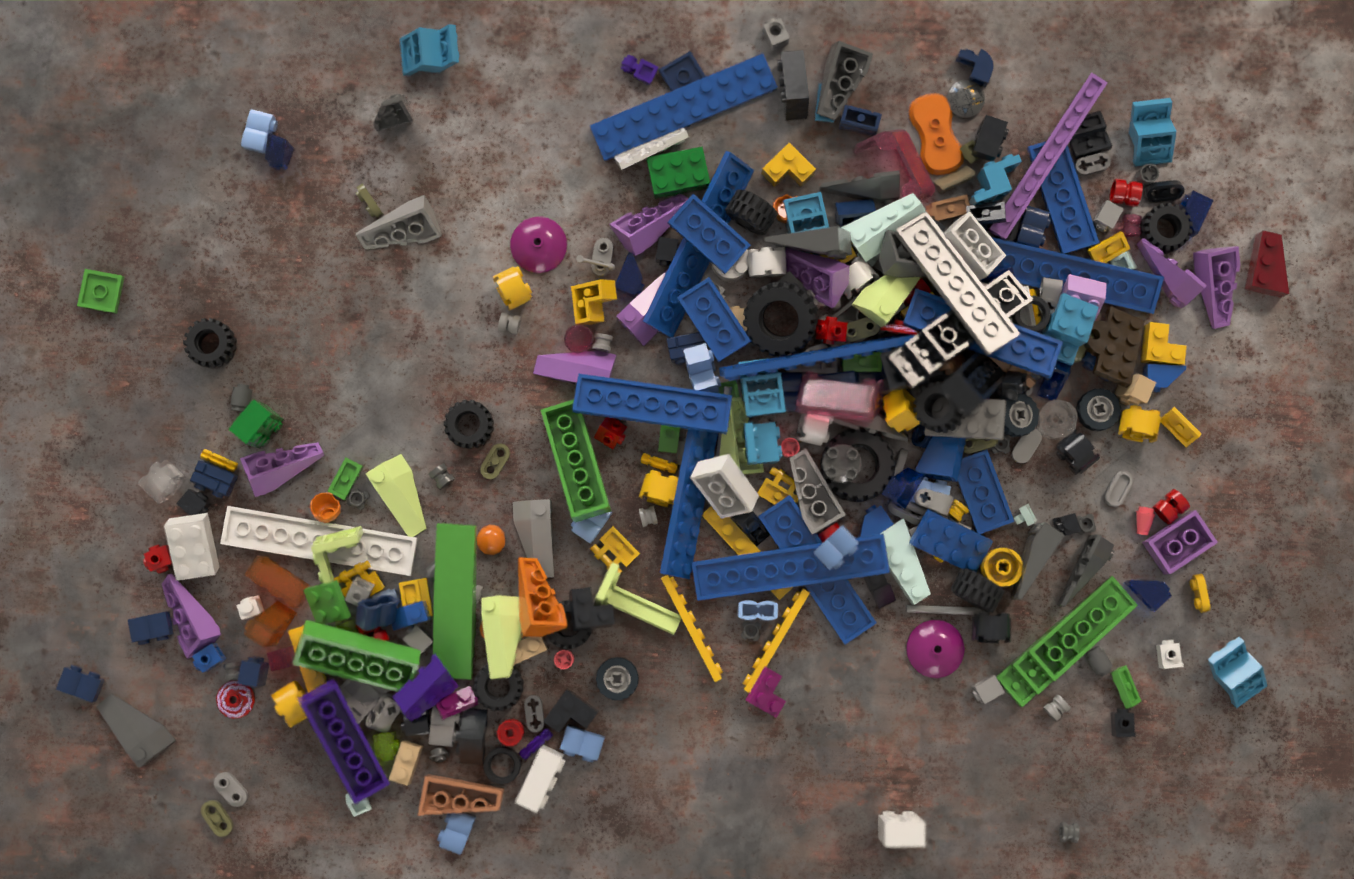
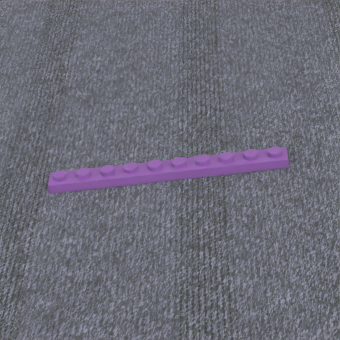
M1093 73L1089 75L1005 204L1006 222L994 223L988 231L1006 240L1108 82Z

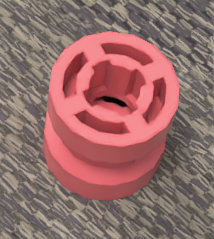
M786 438L780 444L782 455L786 458L796 455L800 450L799 442L794 438Z
M560 650L554 657V663L560 669H568L574 663V655L569 650Z

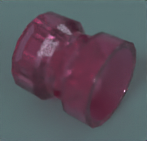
M1135 214L1123 215L1122 222L1124 223V228L1122 232L1125 237L1141 236V229L1139 227L1142 222V216Z

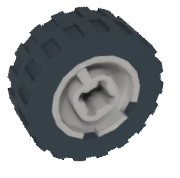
M1092 389L1083 394L1081 399L1078 400L1076 415L1079 418V422L1086 429L1089 428L1091 431L1106 430L1114 426L1121 416L1120 401L1108 389Z
M1020 394L1017 401L1001 399L1006 401L1005 435L1018 437L1028 435L1035 430L1040 415L1037 404L1031 397H1028L1026 394Z
M621 657L606 660L599 667L596 675L597 688L600 690V693L612 700L620 701L630 697L635 692L639 682L636 667L631 661Z

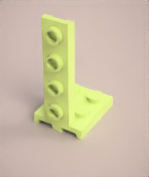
M361 526L316 537V541L313 542L311 549L314 563L320 569V572H318L320 583L334 581L327 553L335 552L339 547L346 546V548L356 546L363 535ZM343 620L336 621L335 624H340Z
M612 562L593 606L613 604V608L674 635L681 621V616L617 587L616 584L620 576V572H617L619 565Z

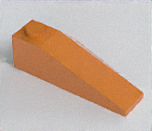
M518 558L520 624L522 636L542 637L567 627L564 608L562 604L558 603L555 597L556 593L553 588H550L546 580L547 576L537 558Z

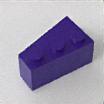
M436 654L431 657L433 661L426 668L421 667L418 670L420 674L413 681L409 680L393 696L410 722L419 718L423 712L435 706L441 699L452 694L459 687Z

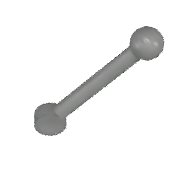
M582 255L576 257L578 263L586 262L606 267L610 271L615 269L613 263L597 262L583 258Z

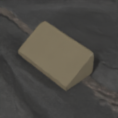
M965 166L934 181V185L938 193L942 194L973 179L976 172L970 167Z

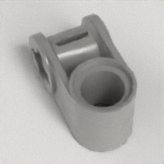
M1043 277L1039 297L1047 303L1050 302V312L1052 314L1056 310L1061 295L1063 280Z
M925 488L916 491L914 495V500L919 506L948 516L954 498ZM926 493L928 500L922 502V498L919 496Z
M385 693L378 698L377 703L367 716L366 726L368 728L383 733L389 731L394 719L400 712V707L395 702L392 694Z

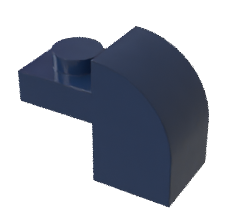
M960 49L955 61L972 67L968 80L986 88L994 66L991 56L983 49L979 51L978 55L972 50Z

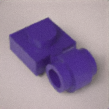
M631 55L624 57L621 63L623 71L631 74L635 70L633 77L648 85H651L659 69L658 66L644 59H641L640 63L637 64V59Z

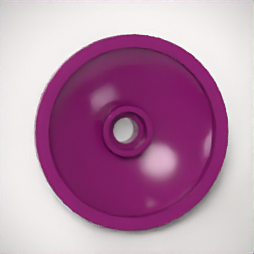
M531 217L521 222L515 228L511 236L510 249L514 260L521 268L532 273H545L556 268L564 259L567 251V239L563 229L555 221L546 217ZM535 240H541V244L535 245Z
M929 620L913 629L907 640L906 652L910 664L917 672L931 678H942L952 674L960 666L964 657L965 647L961 634L953 625L941 620ZM935 646H940L941 651L939 653L934 651Z

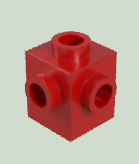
M826 316V320L818 319L815 339H823L825 344H834L835 341L846 342L848 323L837 321V317Z
M606 417L599 426L594 438L613 450L617 444L621 445L625 440L626 435L624 433L627 426L614 418Z
M155 545L148 548L149 552L144 553L145 559H143L146 569L150 570V572L160 574L168 571V567L173 565L168 545L161 547L160 545Z

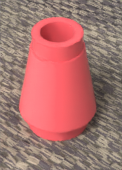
M1139 506L1138 511H1136L1137 534L1148 535L1156 515L1154 513L1155 509Z

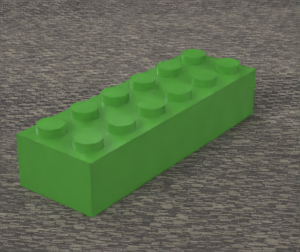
M574 400L541 409V413L570 514L576 523L611 512L612 510L584 415L572 412Z
M306 620L296 648L293 665L398 692L409 680L413 681L419 666L421 650Z

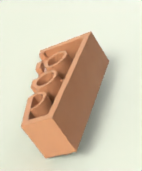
M428 774L424 780L418 816L498 811L502 805L505 788Z

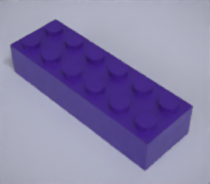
M333 679L297 699L354 804L359 803L390 784L338 685Z

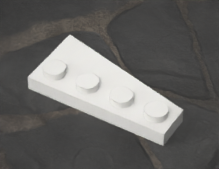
M681 128L614 156V159L622 170L657 152H662L672 145L685 142V139L689 136L686 129Z

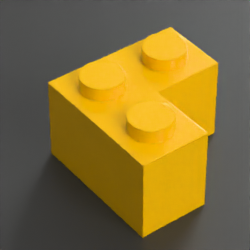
M788 143L762 168L761 174L774 187L787 174L802 187L815 174L816 168L793 145Z
M600 279L571 286L575 324L591 325L604 322L602 303L617 300L615 280Z
M1149 322L1144 325L1140 363L1183 366L1185 365L1187 346L1168 343L1170 324Z
M906 389L891 391L883 397V409L887 416L885 420L889 427H894L898 432L904 429L909 431L920 424V421L915 417L917 414L913 411V408H916V405L913 404L916 399Z

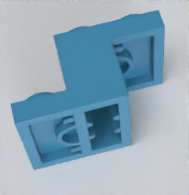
M448 24L440 30L419 27L400 38L403 75L411 76L418 71L440 73L458 63L459 51L456 26Z
M1171 98L1132 103L1129 136L1135 146L1133 155L1134 166L1172 162L1177 131L1170 119L1172 109Z
M1009 154L1001 158L1002 161L997 163L990 161L984 164V167L980 169L981 171L977 175L981 189L974 192L975 195L971 196L970 205L992 203L1005 198L1009 194L1012 187L1006 173L1014 171L1022 162L1019 154L1016 156Z
M821 192L783 200L787 216L786 227L788 234L829 228Z
M1065 293L1060 295L1056 310L1051 314L1049 323L1041 333L1063 342L1057 361L1070 366L1073 365L1079 346L1088 342L1098 306Z
M758 360L738 362V364L747 363V362H753V361H758ZM761 371L758 376L753 377L739 375L746 417L786 412L781 373L767 374Z
M775 422L745 423L743 428L747 465L778 463L782 457V447L777 444V440L780 438L779 426H775Z
M1240 637L1228 642L1219 652H1214L1208 659L1213 678L1229 694L1231 703L1236 708L1268 686L1263 667L1247 652L1245 642Z

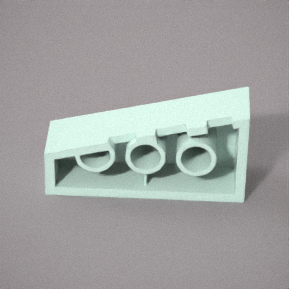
M912 193L841 228L850 232L852 245L864 261L867 262L881 252L884 235L887 230L895 231L926 212V210Z
M903 518L880 534L884 533L890 573L911 605H915L931 593L915 548L909 543L911 537Z

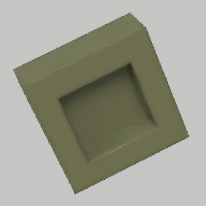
M973 140L960 148L964 158L970 163L980 159L971 155L975 145Z

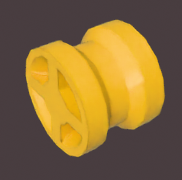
M954 499L948 516L960 523L962 516L967 514L969 510L958 500Z

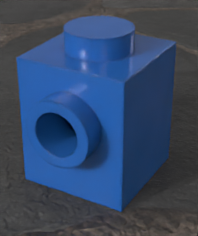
M217 643L210 644L192 656L195 668L202 673L208 672L227 659Z

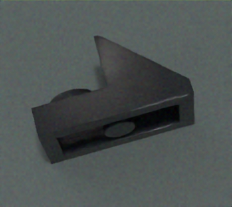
M1005 202L966 206V213L970 211L986 231H988V224L1006 222Z
M884 574L863 577L879 609L896 601L891 584L887 582Z

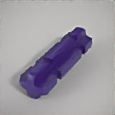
M548 728L544 729L541 735L535 737L526 745V748L524 747L519 752L520 756L524 760L528 759L531 753L537 751L545 744L546 740L548 741L553 736L552 732Z

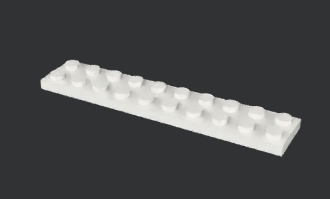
M227 506L220 544L313 559L311 546L316 541V537L355 527L321 523L315 520ZM362 529L363 535L356 546L351 548L343 546L339 547L335 552L327 553L331 563L354 566L359 562L369 561L371 567L368 569L411 576L418 538Z

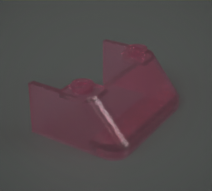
M906 130L883 131L856 144L853 151L854 155L875 145L883 151L894 149L910 181L902 188L901 194L903 198L913 193L922 202L933 195L935 186Z
M807 371L802 376L796 411L806 414L872 421L881 410L884 380H879L876 383V380L864 379V382L855 384L822 380L818 373Z

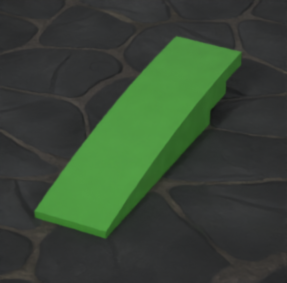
M437 523L433 655L436 654L453 678L471 680L473 677L474 638L476 636V526Z
M1110 576L996 676L997 680L1019 707H1023L1051 682L1056 681L1137 607L1138 604L1113 576Z

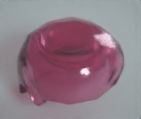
M575 324L567 329L564 335V343L570 351L582 353L587 351L593 344V335L587 326Z

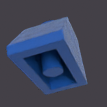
M1147 364L1143 366V376L1156 382L1152 393H1160V390L1167 388L1186 370V366Z
M874 504L865 510L867 514L862 518L859 537L880 534L894 525L881 505L876 507Z
M426 601L398 608L396 621L392 624L393 631L431 620Z

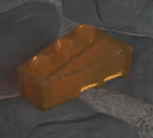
M257 555L244 574L258 586L268 589V592L273 596L283 598L285 600L284 603L292 608L303 605L306 600L303 590L311 587V585L267 556Z
M277 601L253 620L250 619L244 628L246 630L244 636L263 648L277 646L297 612Z

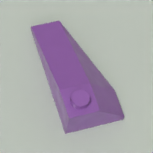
M678 194L660 201L656 207L642 208L643 212L638 214H626L612 222L610 226L625 249L636 256L651 247L670 227L667 224L668 221L689 198Z
M1145 238L1136 244L1153 274L1164 277L1162 289L1173 306L1185 307L1207 286L1188 269L1185 272L1177 265L1178 262L1174 259L1171 260L1163 257V251Z
M1239 246L1193 252L1195 274L1207 285L1201 291L1211 327L1216 329L1228 326L1231 322L1234 304L1232 301L1233 290H1236L1237 283H1235L1236 272L1240 270Z
M785 248L786 272L790 271L804 284L803 286L806 290H812L815 294L814 298L831 308L835 307L849 284V266L831 258Z
M667 270L616 316L617 320L643 346L658 332L644 323L643 320Z
M598 350L538 355L533 374L576 385L578 373L611 378L616 355Z
M317 442L298 445L292 450L286 451L280 448L276 449V452L268 454L265 451H261L240 458L253 494L257 497L274 491L322 458L324 453Z
M168 574L162 583V588L168 607L173 609V625L177 624L180 635L177 636L179 644L188 659L210 644L215 643L221 635L220 628L211 615L178 580L176 581L172 574Z

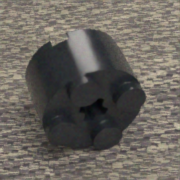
M1074 429L1056 444L1058 451L1055 453L1060 460H1066L1070 465L1068 467L1071 472L1077 475L1078 473L1082 474L1100 459V455L1098 453L1095 455L1093 452L1095 447L1081 432L1076 434L1077 430Z
M990 612L974 614V617H972V641L977 640L979 643L999 644V640H1004V643H1011V618H1009V614L998 613V615L990 616Z

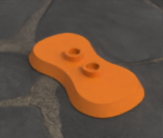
M941 94L920 96L911 103L909 108L910 121L918 131L921 139V163L924 169L933 175L952 173L958 170L964 161L963 153L960 150L962 146L952 130L953 112L950 109L947 98Z

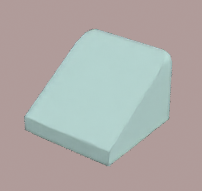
M1130 251L1124 252L1110 260L1112 265L1129 269L1137 268Z
M348 793L345 795L346 804L354 817L372 810L368 797L354 804Z

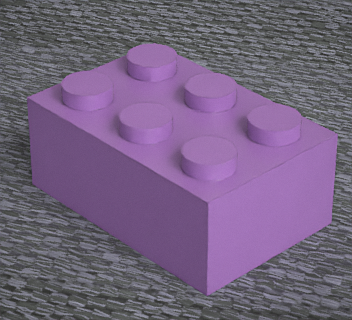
M1192 510L1142 543L1163 575H1170L1218 542L1198 512Z

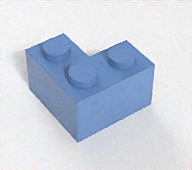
M706 344L684 349L686 369L693 390L719 393L718 387H721L719 376L714 375L716 369L712 350H708Z

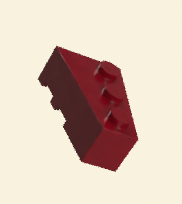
M1263 230L1255 235L1245 290L1280 298L1289 294L1282 234Z

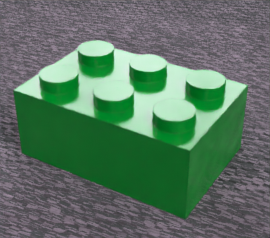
M703 146L647 157L654 199L707 189L710 184Z
M253 399L228 430L245 444L260 449L271 440L269 437L273 432L276 433L281 429L284 419L268 405Z

